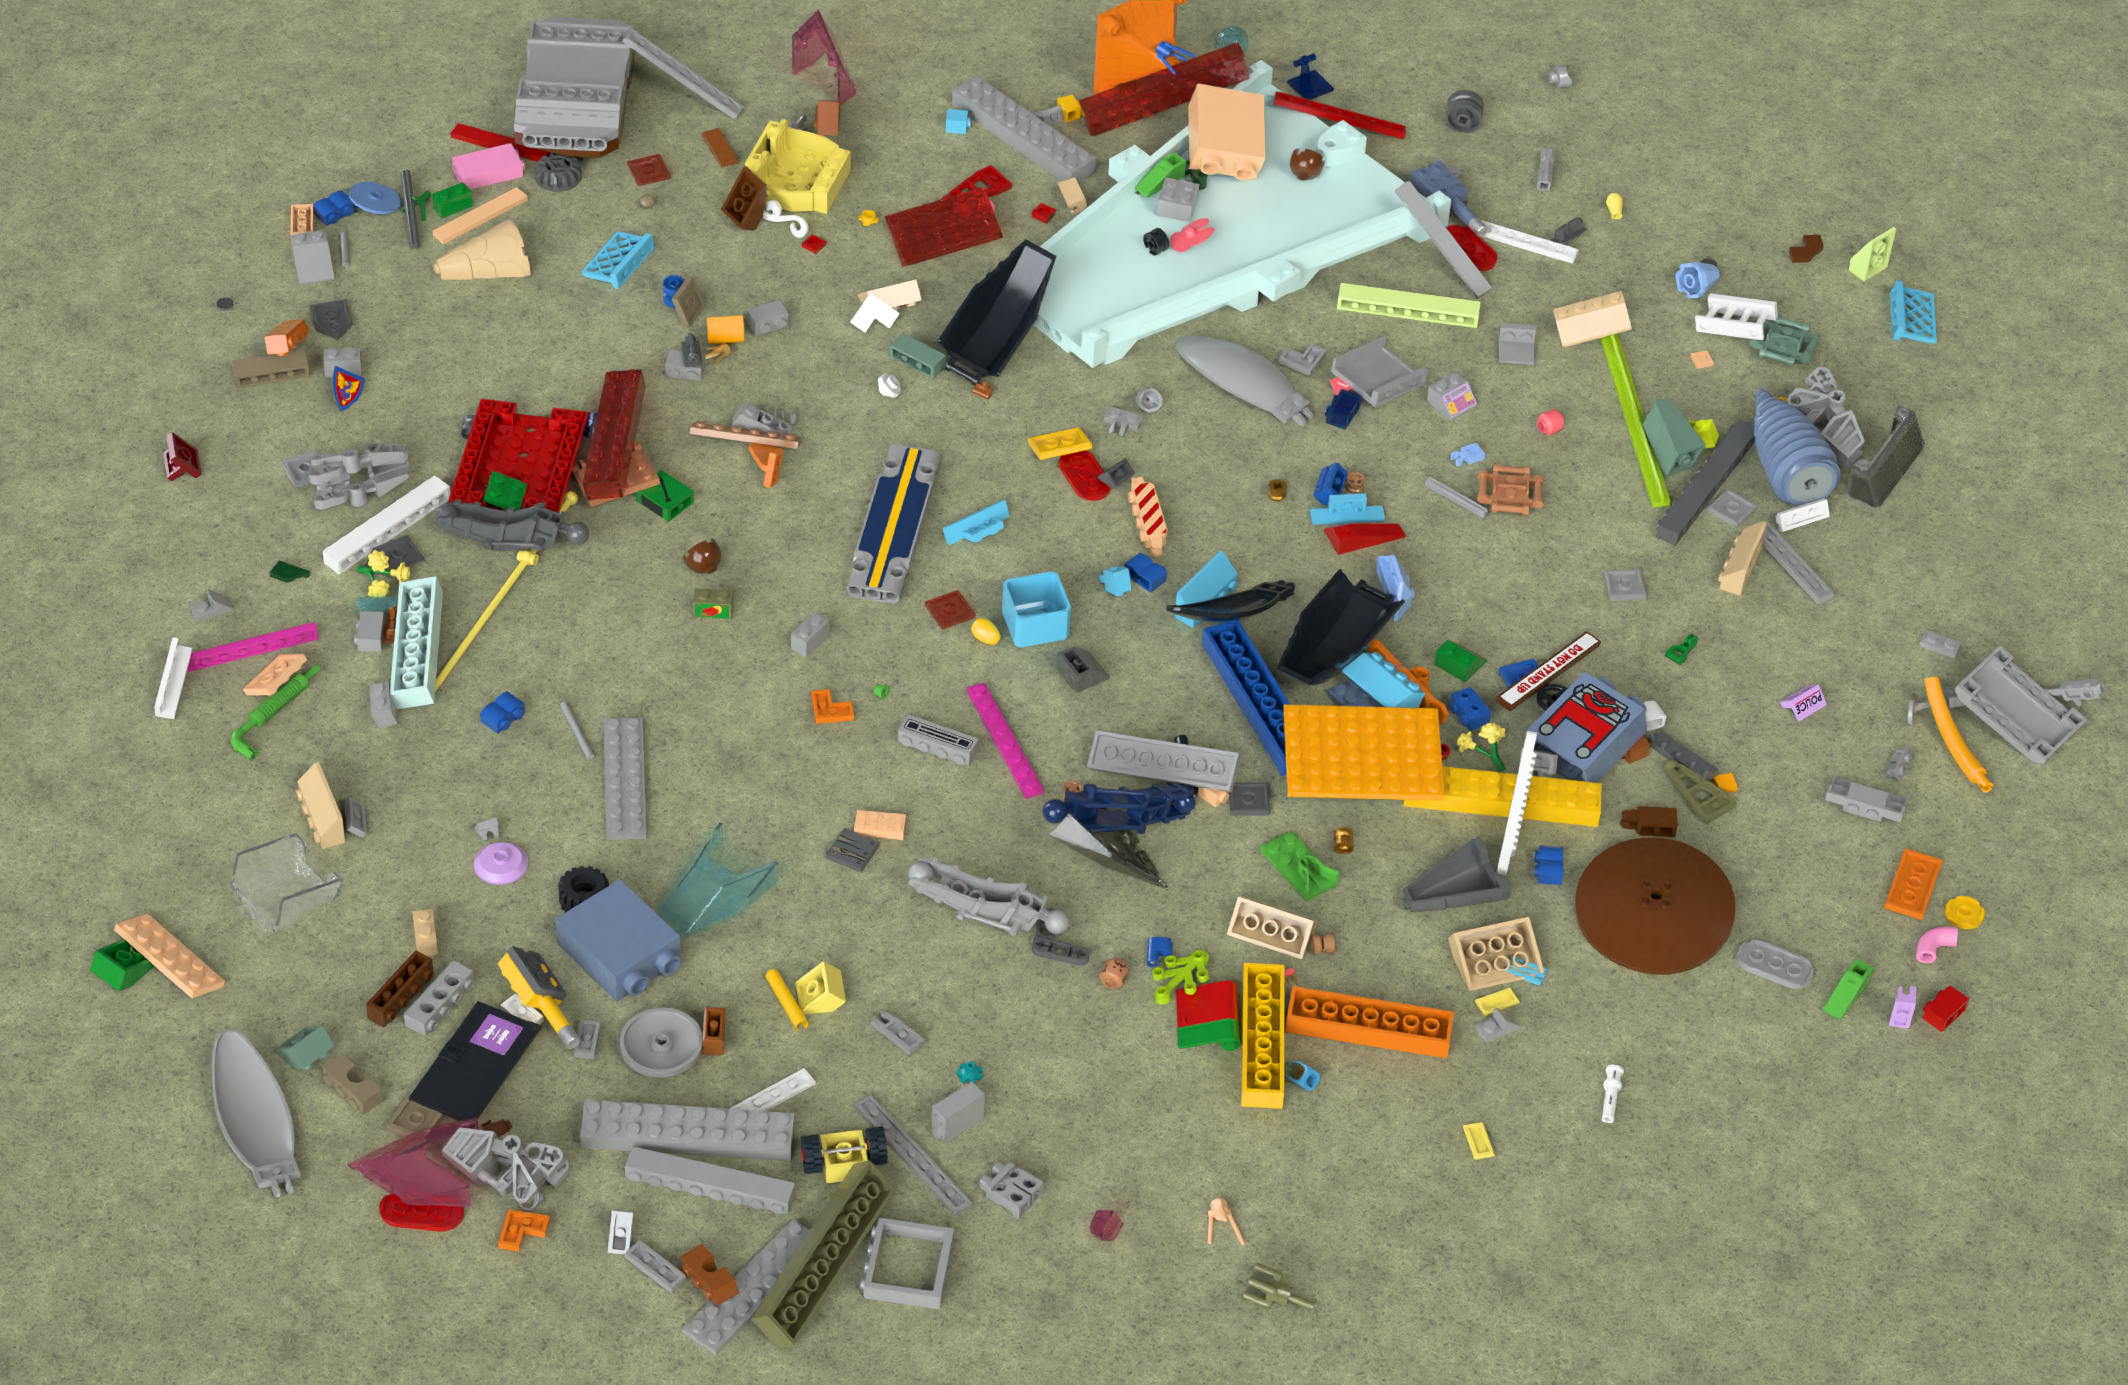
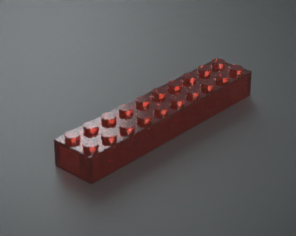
M1236 42L1174 65L1172 68L1176 71V74H1173L1166 68L1079 100L1084 123L1090 136L1102 134L1191 101L1197 84L1226 88L1250 79L1245 56L1239 43Z
M642 369L606 372L583 478L587 500L624 497L646 388Z

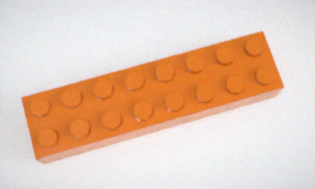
M1292 986L1285 1033L1447 1058L1454 1012Z

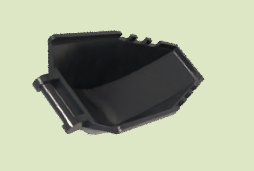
M1025 239L1004 261L998 263V266L992 272H988L982 281L977 282L973 286L937 341L951 357L945 366V370L953 371L971 381L974 386L981 381L983 376L999 377L1036 321L1056 255ZM958 361L978 372L975 376L955 365V362Z
M1339 569L1301 612L1299 621L1295 625L1293 635L1289 639L1288 646L1284 650L1277 669L1308 685H1319L1329 681L1339 674L1343 668L1350 664L1371 643L1402 607L1405 600L1393 602L1395 595L1391 593L1386 594L1366 584L1367 582L1362 579L1354 586L1345 573Z

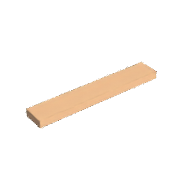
M516 187L433 230V236L442 244H445L528 200V196Z

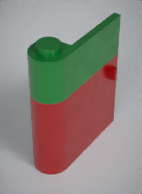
M1226 980L1196 986V993L1191 995L1186 994L1184 988L1176 990L1179 1049L1218 1042L1221 1048L1227 1051H1234L1239 1048L1238 985L1234 981Z

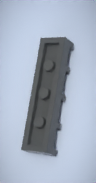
M1660 731L1658 734L1650 733L1648 737L1650 747L1668 760L1675 759L1679 764H1683L1708 781L1719 775L1718 768L1664 732Z

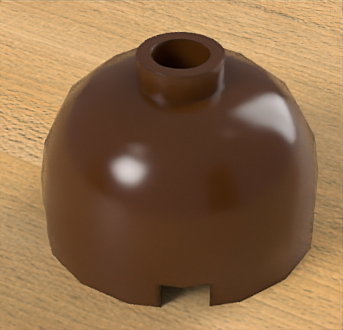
M1299 148L1293 150L1289 164L1293 174L1299 180L1306 181L1317 178L1320 175L1325 160L1322 161V156L1315 151L1305 149L1303 152Z
M710 539L712 542L709 543L704 540L696 544L688 551L689 555L687 558L684 555L683 560L690 570L698 574H711L717 570L722 556L721 549L715 539Z

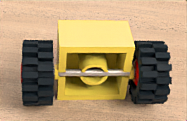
M883 1126L866 1128V1143H864L862 1130L820 1135V1139L818 1134L801 1136V1153L805 1174L823 1172L824 1168L827 1184L842 1182L853 1164L869 1160L874 1166L887 1164L888 1152Z

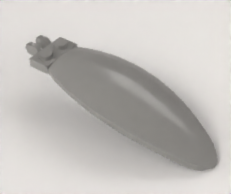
M1185 336L1176 341L1177 351L1180 356L1202 375L1231 394L1271 412L1284 424L1293 420L1303 426L1306 424L1305 418L1307 420L1314 418L1312 412L1307 408L1310 402L1297 391L1295 392L1282 372L1257 352L1234 342L1206 336Z
M224 1030L217 1036L212 1052V1092L220 1128L237 1157L253 1171L259 1189L271 1186L275 1198L281 1196L278 1184L284 1183L287 1193L293 1194L291 1180L301 1177L300 1170L294 1159V1128L286 1099L271 1070L251 1042L238 1031Z

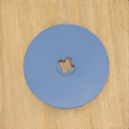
M360 182L354 184L349 190L350 200L357 207L371 213L391 214L396 212L401 205L399 195L391 188L382 184Z

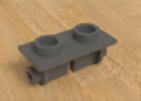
M1576 217L1569 221L1568 225L1564 224L1557 228L1554 232L1555 237L1551 241L1565 245L1572 239L1581 236L1588 229L1582 227L1583 220L1580 217Z
M688 333L685 341L681 342L685 368L703 366L699 340H696L695 335L692 333Z

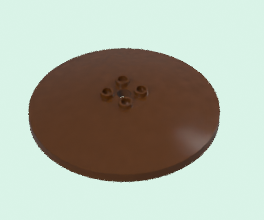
M1648 837L1631 839L1611 846L1589 863L1580 877L1577 886L1575 912L1578 925L1584 937L1594 949L1610 961L1637 972L1671 975L1702 965L1715 956L1724 946L1734 924L1735 898L1728 878L1722 869L1706 854L1679 841ZM1653 894H1658L1662 898L1659 900H1655L1651 896Z

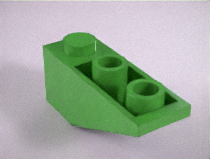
M1175 152L1166 156L1135 186V189L1146 198L1159 192L1162 189L1165 178L1180 180L1185 177L1186 160Z
M1856 958L1845 972L1823 1011L1841 1020L1870 984L1874 967Z

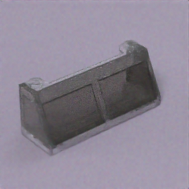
M1902 406L1896 408L1891 433L1872 461L1859 460L1853 465L1845 494L1846 499L1877 513L1924 451L1925 443L1915 412Z

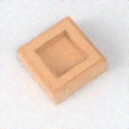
M1708 351L1690 354L1696 369L1713 366L1714 362Z

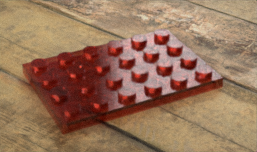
M985 187L885 216L902 267L1003 238Z

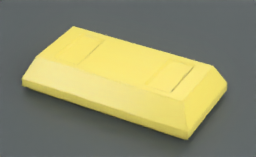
M1509 987L1476 999L1475 1003L1484 1016L1494 1013V1008L1496 1007L1503 1010L1519 1004L1520 1001Z
M1483 1122L1463 1125L1475 1160L1495 1156Z

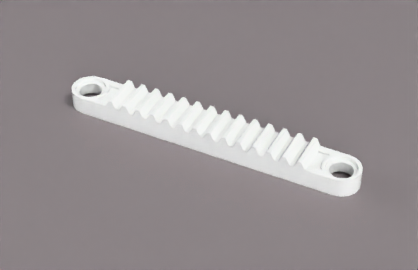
M1527 731L1497 875L1506 876L1510 857L1515 855L1537 755L1533 752L1537 732Z

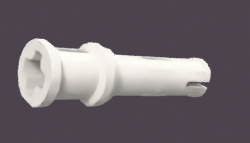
M1612 1064L1606 1067L1607 1078L1603 1084L1606 1092L1602 1121L1607 1123H1613L1617 1096L1622 1088L1621 1077L1624 1074V1069L1621 1066Z

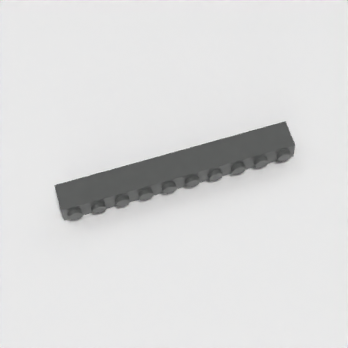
M1739 419L1736 425L1731 426L1729 434L1724 435L1720 446L1717 445L1715 447L1713 455L1707 457L1705 465L1698 469L1696 477L1691 478L1688 487L1682 490L1680 498L1674 500L1672 508L1667 509L1663 520L1658 521L1655 528L1657 530V538L1674 546L1678 544L1755 443L1754 425Z

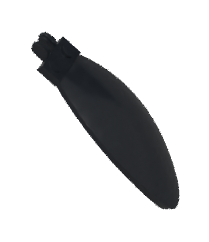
M1284 580L1274 583L1263 582L1253 587V589L1211 600L1182 605H1167L1166 611L1197 621L1229 622L1242 620L1273 607L1279 601L1287 600L1289 596L1294 594L1295 585L1294 582L1289 581L1285 583Z

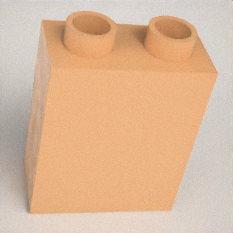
M1197 84L1188 105L1189 169H1201L1203 173L1208 175L1218 173L1235 176L1239 180H1256L1265 160L1264 95Z

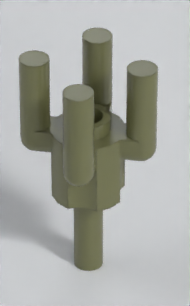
M1256 1263L1254 1271L1273 1278V1281L1264 1282L1251 1276L1247 1285L1264 1291L1263 1293L1267 1294L1266 1298L1245 1291L1242 1299L1266 1309L1271 1308L1273 1302L1286 1306L1289 1301L1312 1311L1314 1302L1291 1293L1293 1287L1281 1283L1283 1273Z

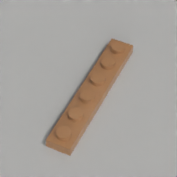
M696 421L690 427V434L794 449H798L801 443V437H796L792 433L785 435L778 434L776 431H768L766 433L760 432V429L756 428L749 430L742 429L740 426H732L730 428L724 427L725 425L720 423L709 425L704 421Z

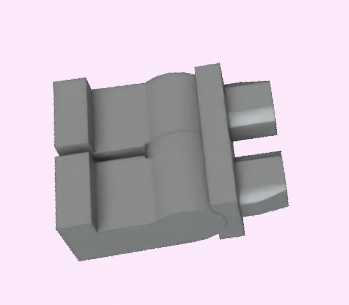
M997 1162L991 1170L992 1175L995 1177L992 1179L984 1175L980 1179V1188L986 1192V1198L1011 1211L1018 1220L1044 1195V1182L1015 1167L1011 1162L1007 1165Z

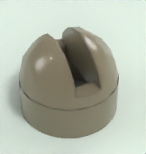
M646 194L640 198L639 205L643 209H649L654 206V201L649 194Z

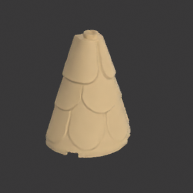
M512 220L499 223L479 236L468 240L463 245L456 246L436 259L435 264H433L434 273L436 275L439 274L441 280H472L473 278L524 277L531 275L528 256L525 255V250L523 249L525 246L522 237Z

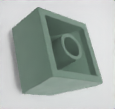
M320 1025L305 1027L274 1049V1052L295 1070L303 1069L305 1071L314 1065V1061L318 1058L322 1059L330 1054L329 1050L335 1045L324 1027Z

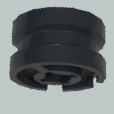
M1155 228L1143 236L1144 245L1150 249V254L1155 256L1168 250L1169 239L1161 228Z

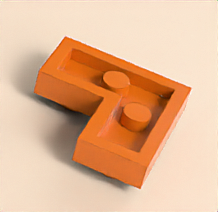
M830 689L811 691L816 724L854 720L851 701L832 703Z
M508 1209L499 1238L498 1248L519 1252L524 1235L545 1238L550 1224V1216Z

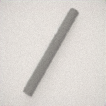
M566 701L561 702L560 706L587 760L594 758V754Z

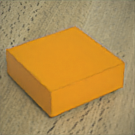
M1732 773L1717 775L1713 779L1714 784L1726 793L1738 790V785Z

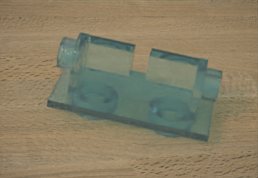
M396 596L358 597L357 600L358 616H360L361 611L384 612L385 615L388 614V610L392 606H396Z

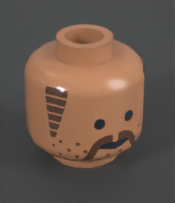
M1119 958L1109 959L1105 962L1099 977L1105 987L1109 989L1120 988L1128 977L1129 969L1123 960Z

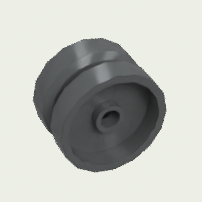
M1460 90L1451 94L1448 99L1445 117L1447 126L1455 132L1472 133L1478 130L1482 124L1483 99L1479 94L1470 90Z

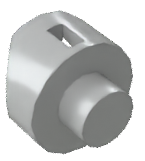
M1568 65L1555 66L1554 72H1549V82L1555 83L1557 88L1571 87L1572 80L1567 73Z
M1143 388L1136 396V404L1142 411L1155 412L1162 406L1163 398L1156 389Z

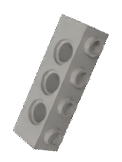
M453 960L404 1013L405 1026L423 1036H426L430 1031H434L441 1018L447 1017L452 1006L458 1004L463 994L473 988L475 983L473 970Z

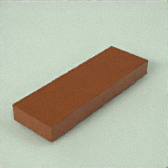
M719 128L703 132L704 140L722 168L738 164L737 157Z

